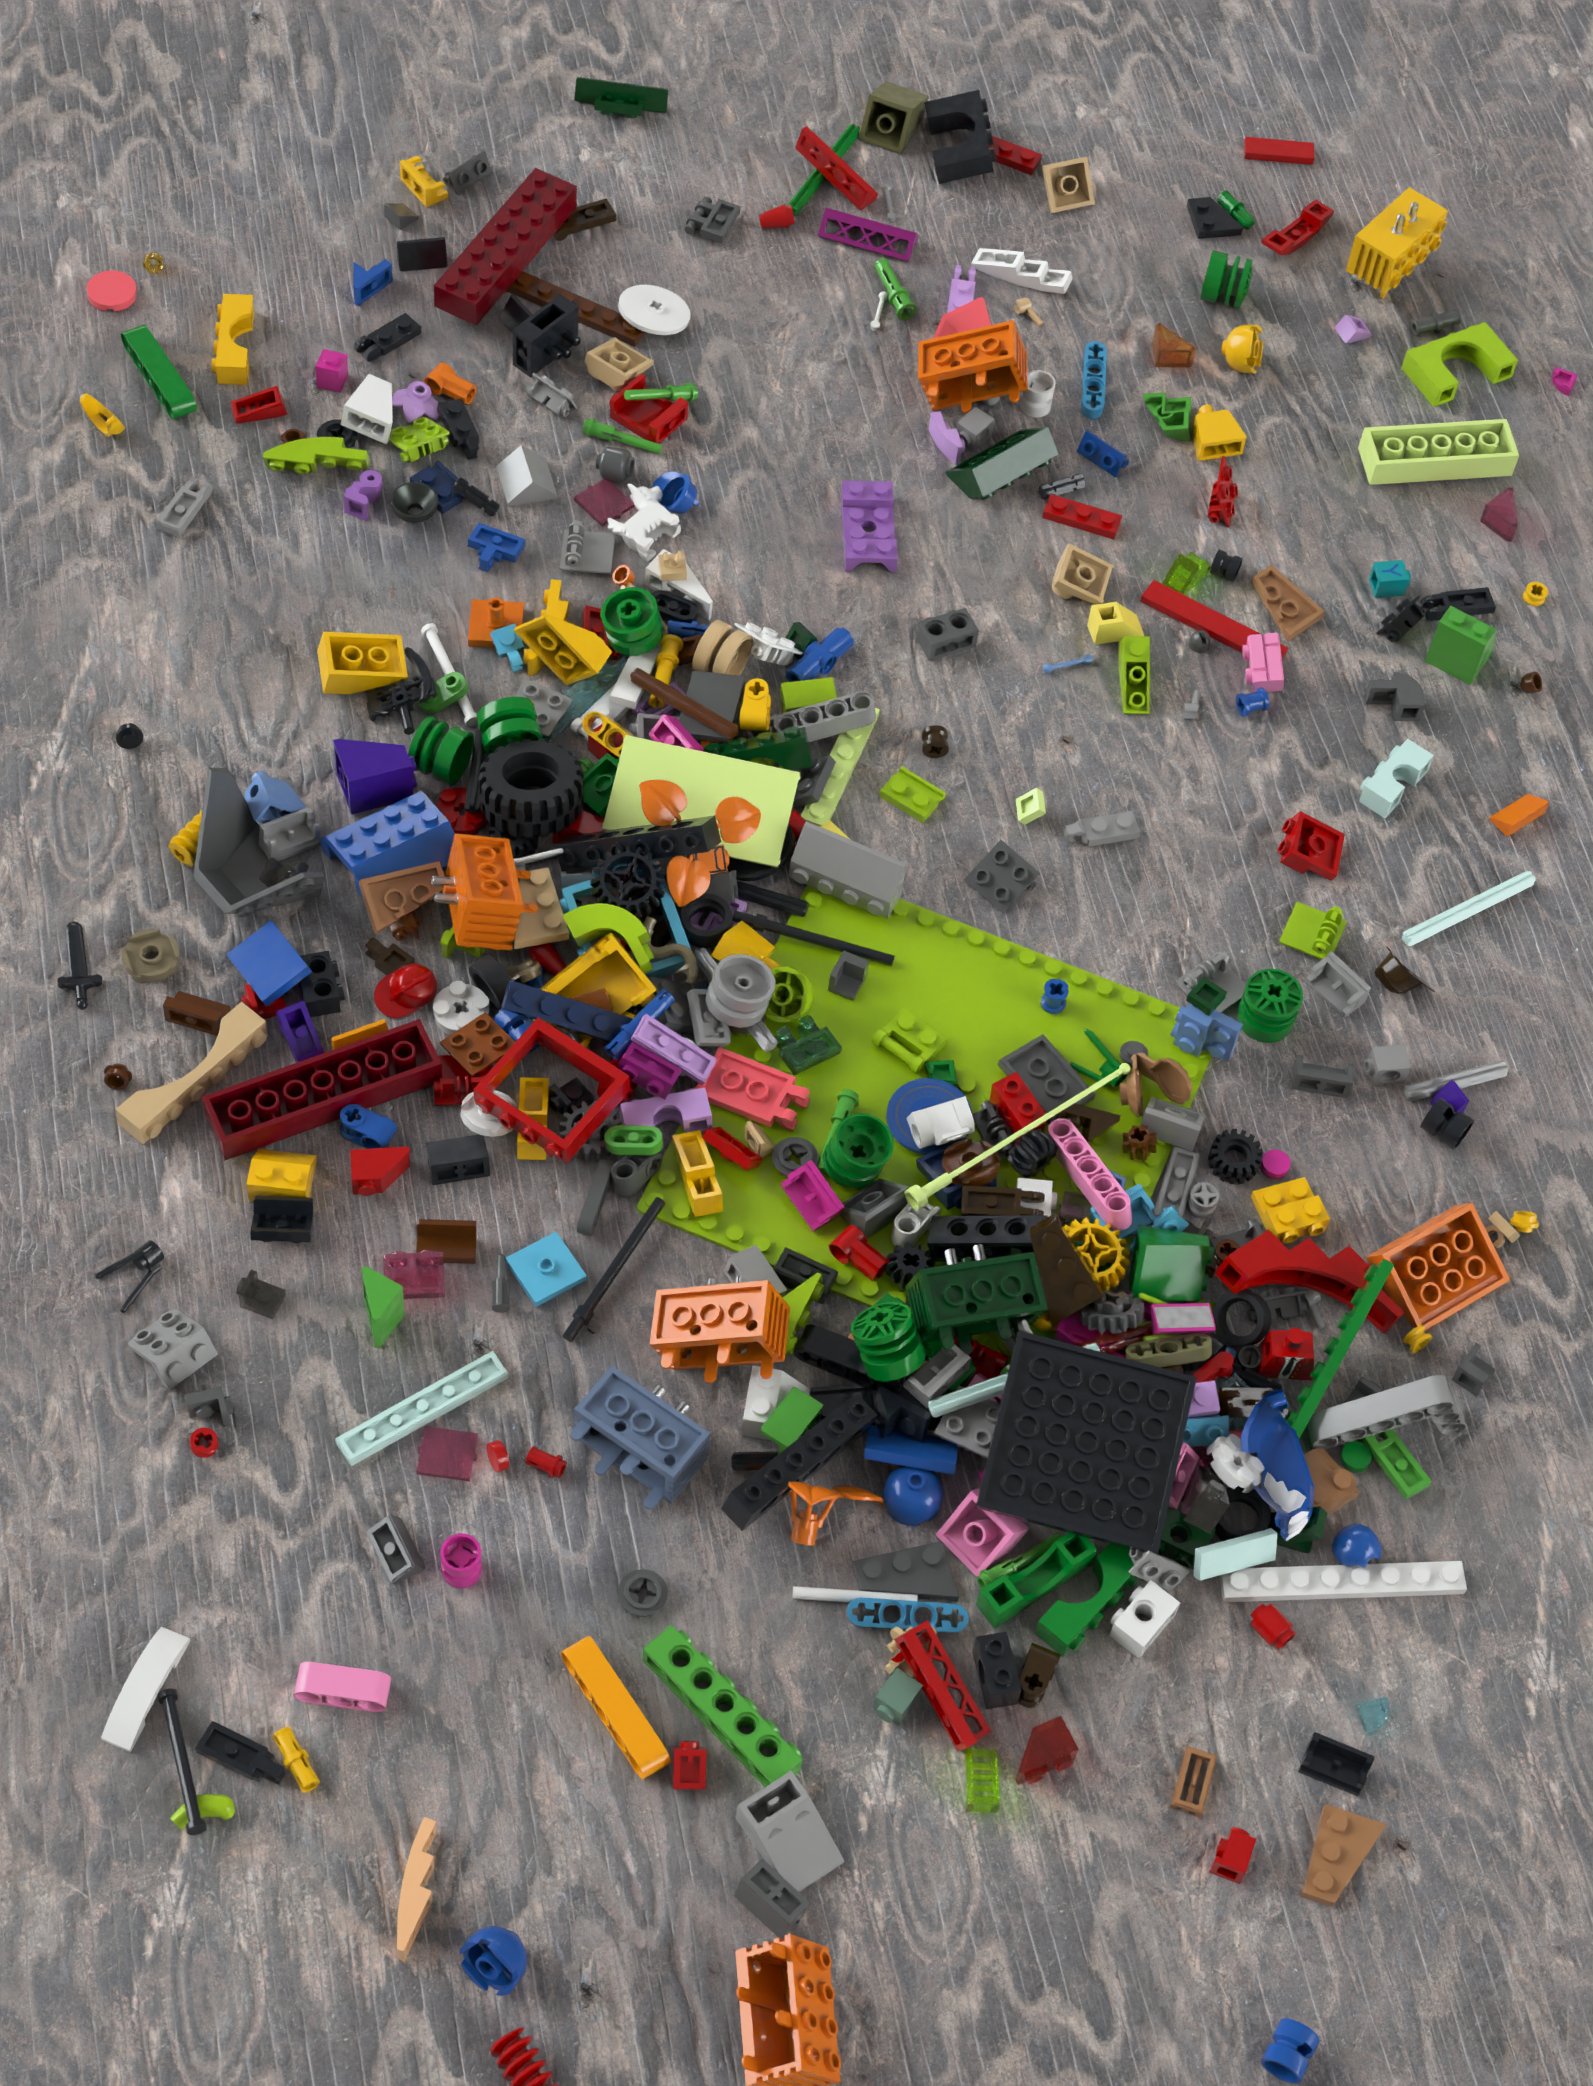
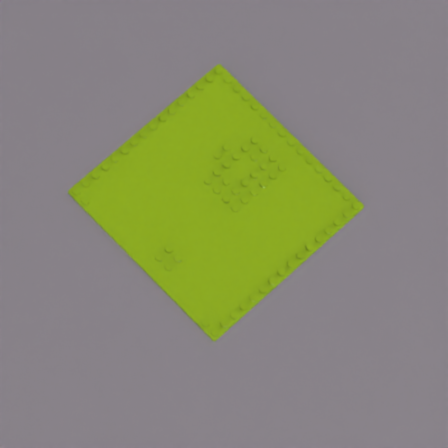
M807 885L800 897L801 900L808 902L807 914L805 917L791 914L786 925L894 955L893 964L889 966L868 960L867 977L855 999L849 1000L828 991L830 974L843 952L780 935L770 958L781 965V967H793L804 972L810 979L814 988V1000L811 1008L803 1017L792 1022H775L766 1017L765 1025L778 1042L774 1050L765 1052L751 1033L747 1037L739 1033L734 1036L732 1031L731 1043L725 1046L724 1049L796 1077L795 1085L810 1090L807 1096L810 1098V1102L806 1109L796 1106L792 1101L786 1109L797 1112L795 1119L798 1120V1123L793 1131L783 1128L776 1121H774L771 1127H768L709 1103L713 1128L721 1127L750 1148L744 1139L746 1122L751 1121L765 1131L774 1146L783 1139L790 1137L808 1140L815 1146L819 1160L833 1124L831 1117L838 1104L837 1096L844 1089L852 1090L859 1096V1105L854 1107L852 1115L856 1113L870 1114L879 1118L887 1125L886 1113L888 1103L896 1090L910 1081L929 1078L925 1067L916 1074L909 1069L910 1065L885 1047H878L872 1042L875 1033L880 1028H883L902 1008H905L947 1038L944 1048L931 1061L954 1060L957 1089L966 1096L972 1114L981 1110L980 1105L983 1102L990 1101L992 1084L1007 1077L998 1066L999 1060L1042 1034L1069 1064L1074 1062L1100 1076L1102 1073L1099 1069L1107 1059L1084 1033L1085 1029L1092 1031L1121 1064L1123 1062L1120 1057V1049L1128 1041L1142 1043L1148 1050V1057L1156 1062L1161 1058H1171L1181 1064L1183 1069L1188 1072L1191 1080L1192 1091L1190 1099L1182 1105L1171 1102L1156 1082L1141 1074L1143 1116L1152 1096L1190 1109L1212 1055L1202 1050L1199 1057H1196L1191 1053L1183 1052L1179 1047L1173 1045L1175 1038L1170 1036L1177 1023L1175 1018L1180 1010L1178 1006L900 898L889 918L886 919L873 915L856 905L847 904L844 900L830 894H824L818 889ZM1050 979H1061L1068 985L1069 993L1065 999V1008L1058 1014H1049L1041 1006V998L1045 993L1044 986ZM892 1036L890 1037V1038L893 1039L895 1042H897L898 1044H900L902 1047H904L905 1049H907L909 1052H911V1053L914 1054L915 1056H918V1054H916L914 1051H912L911 1049H909L907 1046H905L904 1044H902L901 1042H899L897 1039H895V1038L892 1037ZM1075 1070L1089 1087L1098 1082ZM1108 1084L1105 1088L1101 1086L1093 1091L1095 1093L1094 1099L1083 1106L1121 1115L1120 1121L1088 1144L1109 1170L1126 1178L1125 1191L1141 1184L1143 1190L1151 1199L1174 1145L1157 1140V1152L1151 1153L1146 1161L1144 1159H1135L1133 1161L1130 1152L1123 1153V1133H1128L1133 1125L1141 1126L1143 1116L1139 1119L1130 1110L1129 1105H1121L1120 1085L1115 1088L1111 1084ZM974 1122L975 1131L968 1134L967 1139L980 1143V1140H983ZM1046 1122L1044 1132H1046L1049 1135V1125ZM679 1125L675 1135L684 1133L681 1125ZM1083 1127L1077 1128L1081 1134ZM893 1137L894 1149L892 1155L876 1180L880 1178L909 1187L918 1185L921 1188L930 1183L917 1168L916 1159L924 1155L909 1151L901 1146ZM671 1140L663 1155L660 1169L652 1176L637 1204V1211L644 1215L654 1199L659 1197L665 1201V1205L655 1220L735 1253L757 1245L772 1268H774L785 1247L838 1271L830 1292L869 1308L877 1303L887 1292L894 1298H900L908 1306L906 1287L900 1292L899 1283L891 1285L889 1281L890 1276L886 1275L885 1272L878 1280L872 1282L850 1263L843 1264L831 1254L829 1244L848 1225L839 1216L812 1232L780 1186L788 1177L787 1175L781 1176L780 1171L774 1168L773 1153L763 1157V1161L758 1168L746 1171L736 1162L725 1160L721 1157L718 1149L705 1141L715 1166V1177L722 1192L723 1211L695 1217L682 1180L673 1141ZM790 1152V1161H794L799 1166L800 1158H796ZM1056 1157L1050 1161V1165H1047L1043 1171L1038 1172L1036 1176L1027 1178L1052 1181V1192L1057 1193L1056 1209L1051 1210V1215L1056 1213L1064 1226L1065 1224L1070 1226L1071 1222L1075 1219L1081 1224L1086 1217L1090 1222V1208L1093 1206ZM1008 1158L1000 1160V1170L996 1176L997 1187L1015 1188L1017 1179L1025 1177L1015 1171L1007 1160ZM827 1172L821 1173L842 1203L864 1189H847L836 1184L828 1176ZM934 1194L927 1198L928 1204L934 1208L938 1206L942 1209L940 1216H961V1209L953 1207L947 1210ZM894 1221L867 1239L868 1244L886 1258L889 1253H893V1249L896 1247L891 1241ZM929 1230L918 1240L915 1246H913L914 1248L920 1243L921 1251L929 1250L927 1245ZM1136 1233L1125 1238L1127 1242L1125 1248L1129 1249L1133 1241L1132 1238ZM935 1262V1267L947 1265V1262ZM1033 1325L1029 1326V1329L1035 1335L1058 1340L1054 1337L1056 1331H1040ZM996 1331L970 1335V1340L977 1341L981 1345L984 1344L990 1349L1003 1352L1004 1355L1009 1356L1006 1364H1010L1012 1354Z

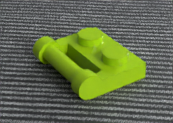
M902 1008L883 1028H880L875 1033L872 1042L878 1047H885L910 1065L909 1069L917 1074L925 1067V1062L931 1061L944 1048L947 1038L905 1008ZM892 1036V1037H894L895 1039H897L899 1042H901L902 1044H904L905 1046H907L909 1049H911L912 1051H914L916 1054H918V1056H915L914 1054H912L911 1052H909L907 1049H905L904 1047H902L900 1044H898L897 1042H895V1041H894L893 1039H891L890 1037Z

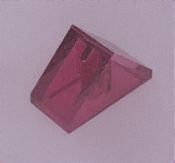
M1511 487L1505 489L1485 505L1480 522L1506 542H1512L1518 526L1514 490Z

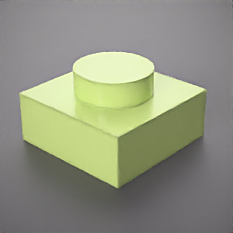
M1035 788L1016 799L1019 822L1026 825L1046 814L1044 795L1040 789Z

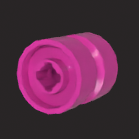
M459 1533L447 1538L441 1546L440 1553L443 1579L454 1588L464 1589L471 1587L479 1580L482 1572L480 1544L474 1537L468 1534Z

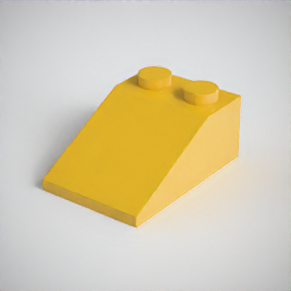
M549 614L519 625L513 630L566 686L598 674L612 653L611 649L594 632Z
M323 632L317 650L323 694L350 695L408 679L401 635Z

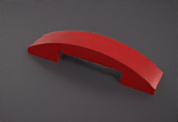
M1315 199L1302 209L1299 218L1280 232L1275 229L1264 237L1261 243L1279 255L1290 254L1312 239L1333 216L1334 210Z

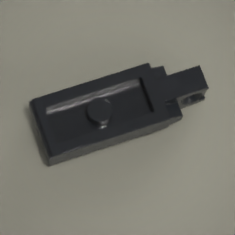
M462 399L438 403L437 411L446 430L450 433L448 435L454 447H462L467 459L477 458L478 444L480 442L479 435Z
M214 1721L210 1723L195 1747L196 1753L250 1780L254 1779L260 1782L264 1777L279 1785L286 1774L284 1766L273 1762L275 1755L270 1753L267 1747Z

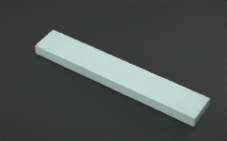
M491 1351L335 1438V1442L349 1464L353 1466L509 1378V1373L496 1354Z

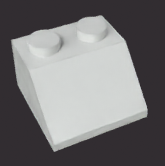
M752 1365L741 1435L771 1440L760 1432L766 1420L792 1387L798 1388L807 1395H809L810 1389L782 1370L773 1369L772 1376L769 1379H763L760 1376L761 1367Z

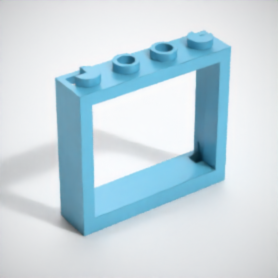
M638 868V876L640 878L648 876L645 871ZM590 880L562 889V899H559L563 914L578 908L575 899L592 894L594 887L590 886ZM605 882L607 889L612 888L611 883ZM666 883V887L662 888L665 892L664 898H658L661 912L673 943L682 944L690 948ZM569 929L572 940H575ZM590 942L580 946L581 949L577 950L578 957L591 947ZM675 955L651 963L653 969L645 973L648 978H661L673 974L685 965V960L682 956Z

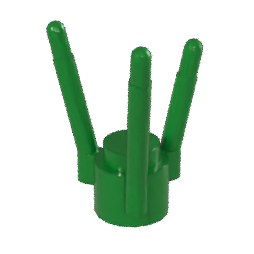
M1085 1029L1084 1033L1107 1059L1099 1069L1102 1075L1100 1076L1074 1062H1071L1070 1065L1078 1072L1096 1081H1100L1118 1070L1121 1063L1114 1058L1092 1031ZM1128 1074L1117 1076L1103 1085V1087L1105 1088L1108 1084H1111L1114 1088L1119 1086Z

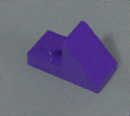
M304 1001L276 1011L281 1037L286 1038L296 1063L325 1053Z

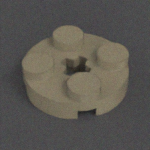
M147 929L139 931L129 938V943L122 949L124 968L137 983L141 984L156 982L173 976L177 973L180 961L178 944L171 935L161 934L160 930ZM148 952L158 955L154 959H146Z

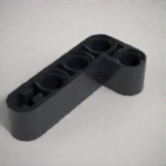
M806 1325L794 1350V1355L802 1362L857 1384L870 1383L871 1389L877 1392L878 1388L883 1386L898 1395L903 1388V1384L911 1376L910 1374L891 1381H877L868 1377L855 1341L816 1325Z

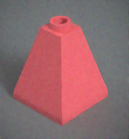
M983 297L944 314L933 338L991 325Z

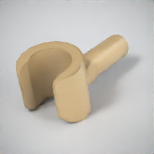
M1025 297L1016 300L1017 305H1014V310L1017 314L1026 312L1038 326L1043 324V321L1032 310L1029 298Z

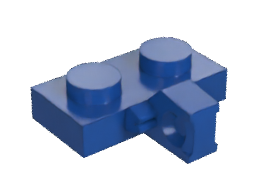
M481 523L477 524L468 538V547L479 550L480 566L478 569L489 572L494 561L500 562L502 559L515 563L525 548L526 543L524 538Z

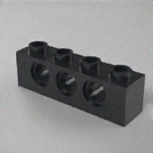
M1047 1215L932 1216L927 1240L931 1259H934L935 1262H947L945 1250L954 1249L957 1262H961V1259L971 1257L972 1261H976L973 1246L979 1244L983 1245L986 1259L1034 1252L1030 1237V1227L1046 1219Z

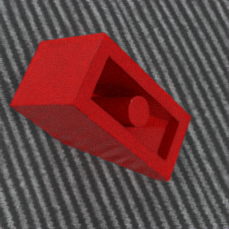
M409 1146L350 1150L353 1195L371 1196L375 1193H383L410 1167Z

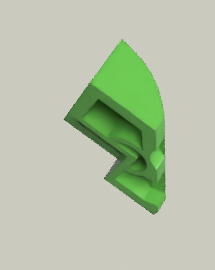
M1165 392L1143 394L1144 403L1166 436L1175 440L1191 441V397L1167 399Z

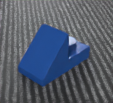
M384 259L367 271L354 262L353 287L355 305H361L393 282L392 263Z

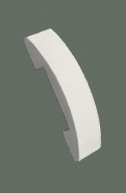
M160 1627L129 1674L108 1718L101 1741L131 1753L146 1725L145 1718L172 1667H177L190 1643V1638Z

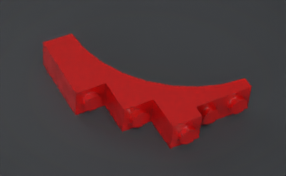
M1267 1230L1229 1254L1214 1274L1234 1294L1247 1288L1264 1284H1289L1326 1294L1353 1308L1354 1305L1350 1303L1351 1299L1359 1288L1363 1290L1367 1281L1364 1279L1369 1265L1350 1246L1329 1258L1310 1238L1288 1250L1270 1230ZM1381 1289L1366 1319L1385 1334L1391 1330L1404 1312Z

